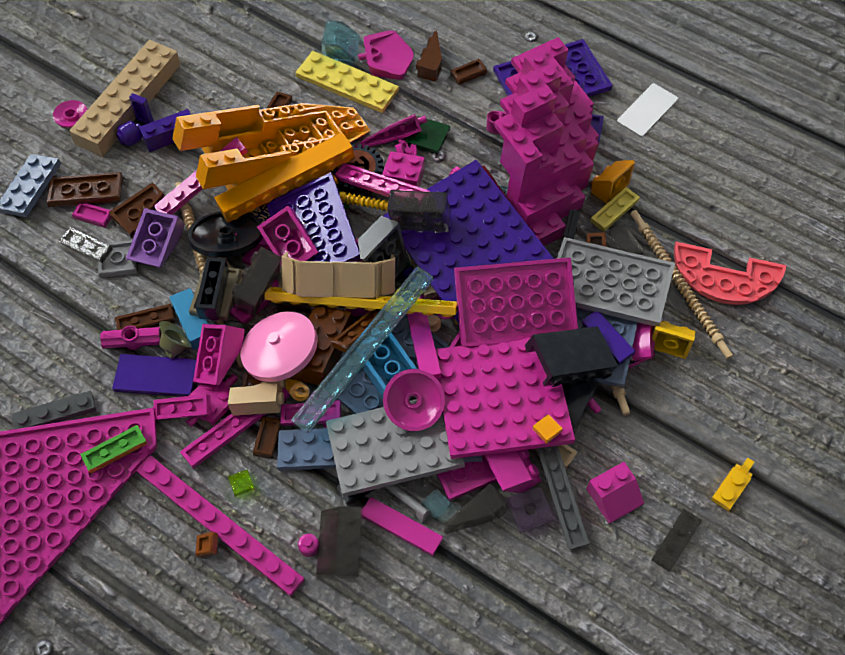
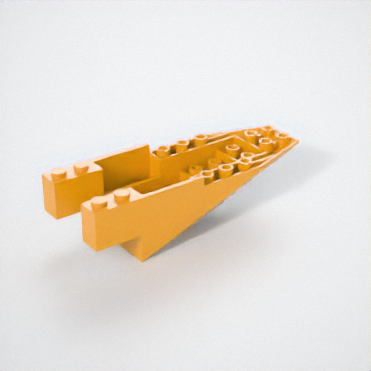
M300 103L259 110V105L176 117L172 139L179 151L202 148L205 154L200 155L196 178L203 189L225 185L227 190L340 133H343L351 143L371 130L355 108ZM236 137L248 150L243 156L238 148L220 151Z

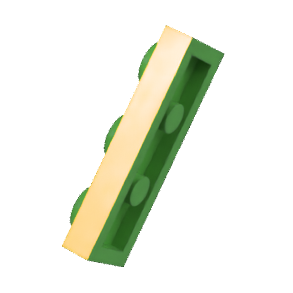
M138 425L80 455L91 474L147 445V442Z

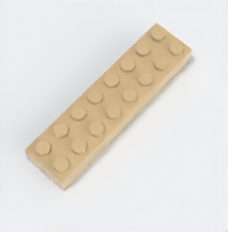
M149 39L69 130L74 144L103 157L118 140L116 136L117 127L128 121H134L136 118L129 96L134 93L146 98L149 103L180 67L181 64L177 51Z

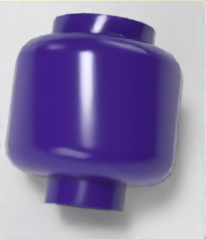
M128 121L117 127L116 136L122 145L132 146L142 140L139 123L135 124L133 121Z

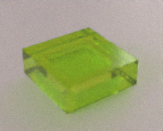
M248 469L228 476L235 497L255 490Z

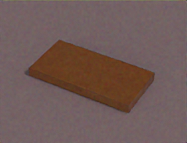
M122 172L53 177L49 184L47 205L48 207H59L83 203L121 202Z

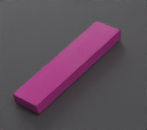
M370 497L360 513V517L432 557L443 540V536Z

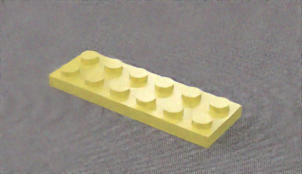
M315 51L310 53L295 72L297 78L380 113L385 111L399 91V86Z

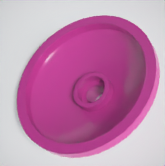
M408 369L396 374L388 382L383 394V406L386 415L396 426L408 431H420L432 426L440 418L445 406V394L440 382L432 374L420 369ZM411 396L416 397L417 402L415 404L409 402Z

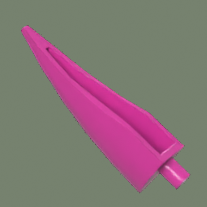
M413 114L383 128L359 144H362V148H364L365 145L370 147L405 138L422 131L420 125L428 121L425 115L417 118L416 114Z

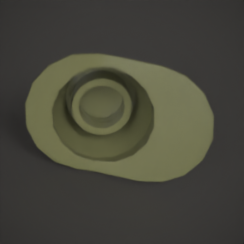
M161 321L159 323L162 332L159 345L165 350L169 358L181 355L186 348L191 347L186 334L181 328L168 321Z

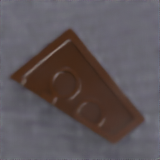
M152 182L109 212L110 217L132 238L135 235L144 208L155 210L154 205L164 198V194Z

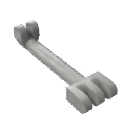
M395 484L385 487L416 511V517L420 522L423 523L426 520L425 517L431 514V511L420 505Z

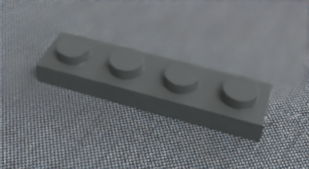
M90 390L11 414L14 429L57 423L96 411V407Z

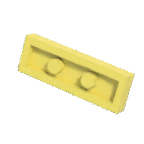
M625 187L593 215L590 222L605 232L639 202L640 197Z

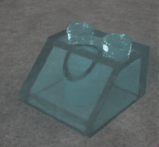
M327 20L321 42L322 55L334 60L355 62L360 35L344 22Z

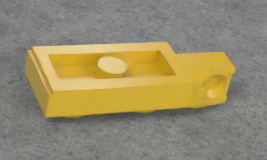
M747 458L742 466L736 464L711 500L729 512L751 480L753 474L749 470L755 462Z

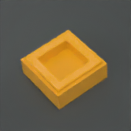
M548 414L533 425L532 430L547 444L559 435L563 428Z

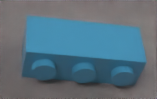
M191 288L169 298L193 350L199 348L202 324L212 323H207L206 319H199V316L189 314L194 297Z

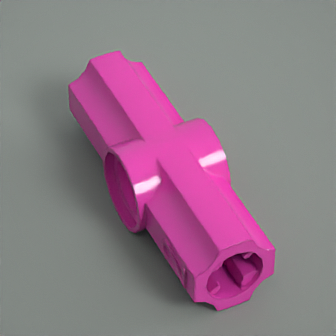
M126 326L123 330L102 331L100 334L101 346L103 349L127 347L130 350H136L140 346L159 345L162 332L160 327L137 329L134 326Z

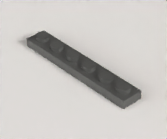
M559 447L537 448L569 551L589 545Z

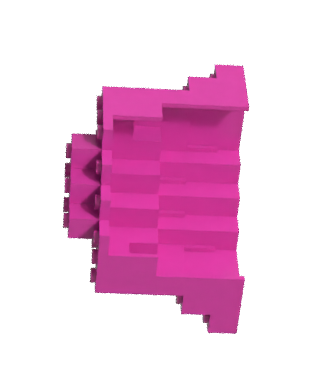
M559 37L511 59V64L518 73L507 78L505 84L513 94L500 100V106L507 115L494 121V127L504 139L500 162L510 175L506 197L543 246L563 237L566 225L561 219L568 216L570 210H579L583 207L586 196L581 190L587 188L594 166L593 160L599 144V135L590 124L594 103L575 81V76L565 65L569 49Z

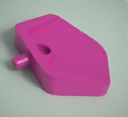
M392 30L365 36L363 40L366 53L358 54L359 61L367 59L371 75L395 80L403 79L413 61V51L409 45Z

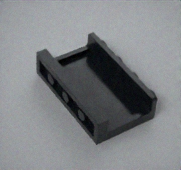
M598 326L533 334L525 344L527 352H536L547 375V378L543 381L544 387H557L565 383L575 384L578 381L584 380L589 382L596 378L607 379L612 376V372L618 367Z

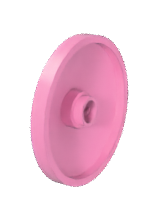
M280 312L268 316L257 323L246 335L241 347L242 364L252 377L260 381L276 382L290 378L301 371L312 359L318 343L317 332L307 317L296 312Z

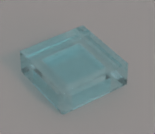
M436 489L422 502V506L431 511V515L437 519L451 506V502Z

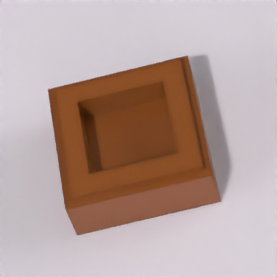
M209 532L197 535L195 556L201 558L217 554L218 533Z

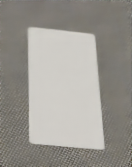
M652 83L617 121L643 136L676 102L678 97Z

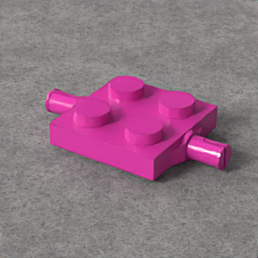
M231 374L220 385L201 383L189 396L210 395L211 415L190 417L185 422L192 427L201 419L214 426L230 409L228 406L229 392L231 386L238 380L237 376Z

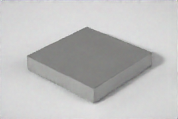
M132 240L98 244V275L100 278L137 274V262L126 259Z

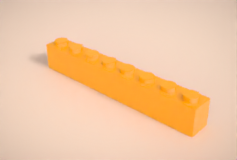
M340 133L215 196L217 206L227 223L236 220L240 216L254 211L259 206L269 203L281 195H285L296 187H300L304 183L335 169L337 166L349 162L355 158L353 146L345 135Z

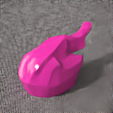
M404 138L398 139L399 144L395 145L396 152L417 155L416 145L411 144L409 148Z

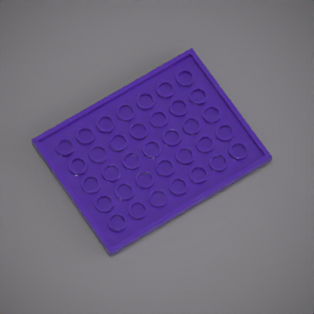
M477 160L426 189L430 191L431 196L422 208L403 203L383 215V217L399 223L407 253L443 301L457 302L454 268L554 259ZM457 311L456 315H453V318L459 325V317Z

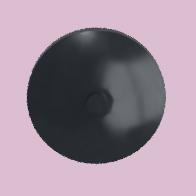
M221 211L213 212L199 218L191 225L188 231L189 243L197 253L208 257L226 258L241 255L252 250L261 242L263 235L257 226L262 222L255 215L246 213L238 219L227 223Z

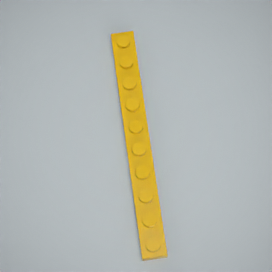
M270 287L265 292V300H271L273 303L287 301L294 305L308 303L310 306L324 304L331 308L346 306L347 309H356L360 307L368 311L384 309L385 312H394L397 310L403 311L405 314L422 312L423 315L441 314L443 317H452L458 311L457 302L393 296H378V298L303 297L282 291V288Z

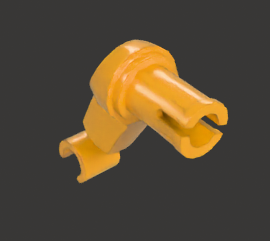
M290 378L286 379L285 388L293 399L304 401L309 397L310 392L307 385L301 381Z

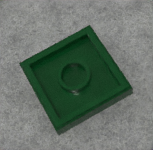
M427 119L428 122L420 125L422 131L408 136L406 142L408 146L414 144L417 149L438 155L450 131V125Z

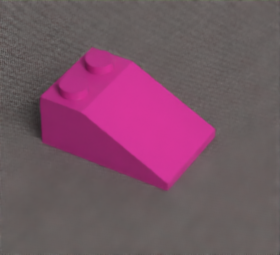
M289 206L257 226L281 265L282 255L285 252L289 253V258L299 261H308L319 253L297 214Z
M202 324L193 382L220 385L241 350L245 329L227 325Z

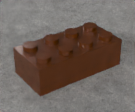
M318 305L314 306L308 318L318 336L316 351L310 362L297 374L291 376L290 379L327 387L343 353L332 347L331 341L354 324L351 311Z

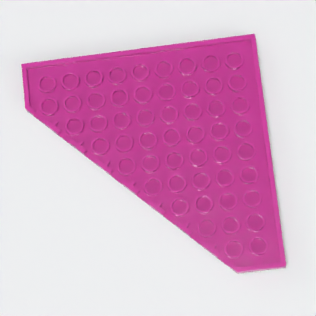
M154 408L0 431V624L131 478L138 466L158 447ZM138 425L147 445L90 474L80 454Z

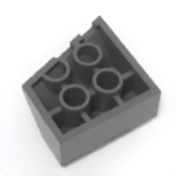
M380 216L358 239L360 258L363 262L375 263L391 259V254H394L395 278L409 264L400 225L396 221Z

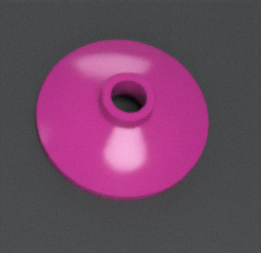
M78 100L64 101L54 109L53 119L57 125L71 128L87 111V107Z

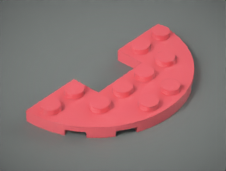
M675 242L674 245L675 264L685 282L702 296L724 304H749L767 297L777 288L786 271L787 265L750 257L747 261L746 272L710 264L712 249Z

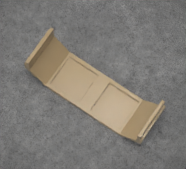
M285 252L282 255V291L303 297L378 298V296L395 293L394 254H391V259L375 263L299 261L289 258V253Z

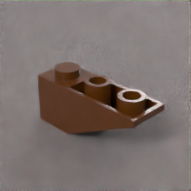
M434 31L432 37L428 38L427 47L423 48L421 59L417 60L415 67L417 69V77L434 82L437 81L442 71V56L437 31Z

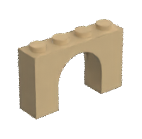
M240 350L239 354L236 357V360L238 362L239 367H244L241 361ZM286 379L276 382L263 381L255 386L230 388L228 406L232 415L280 413L281 404H284L282 390L286 387Z

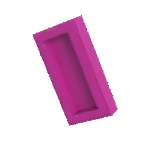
M83 203L76 207L72 217L73 219L106 228L111 220L109 214L111 210Z

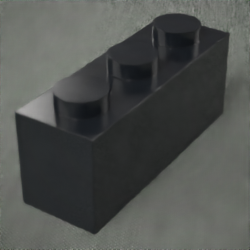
M210 257L206 259L195 306L199 319L219 321L229 276L226 259Z

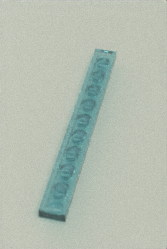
M418 266L414 269L291 419L296 426L307 434L313 429L434 280L432 275Z

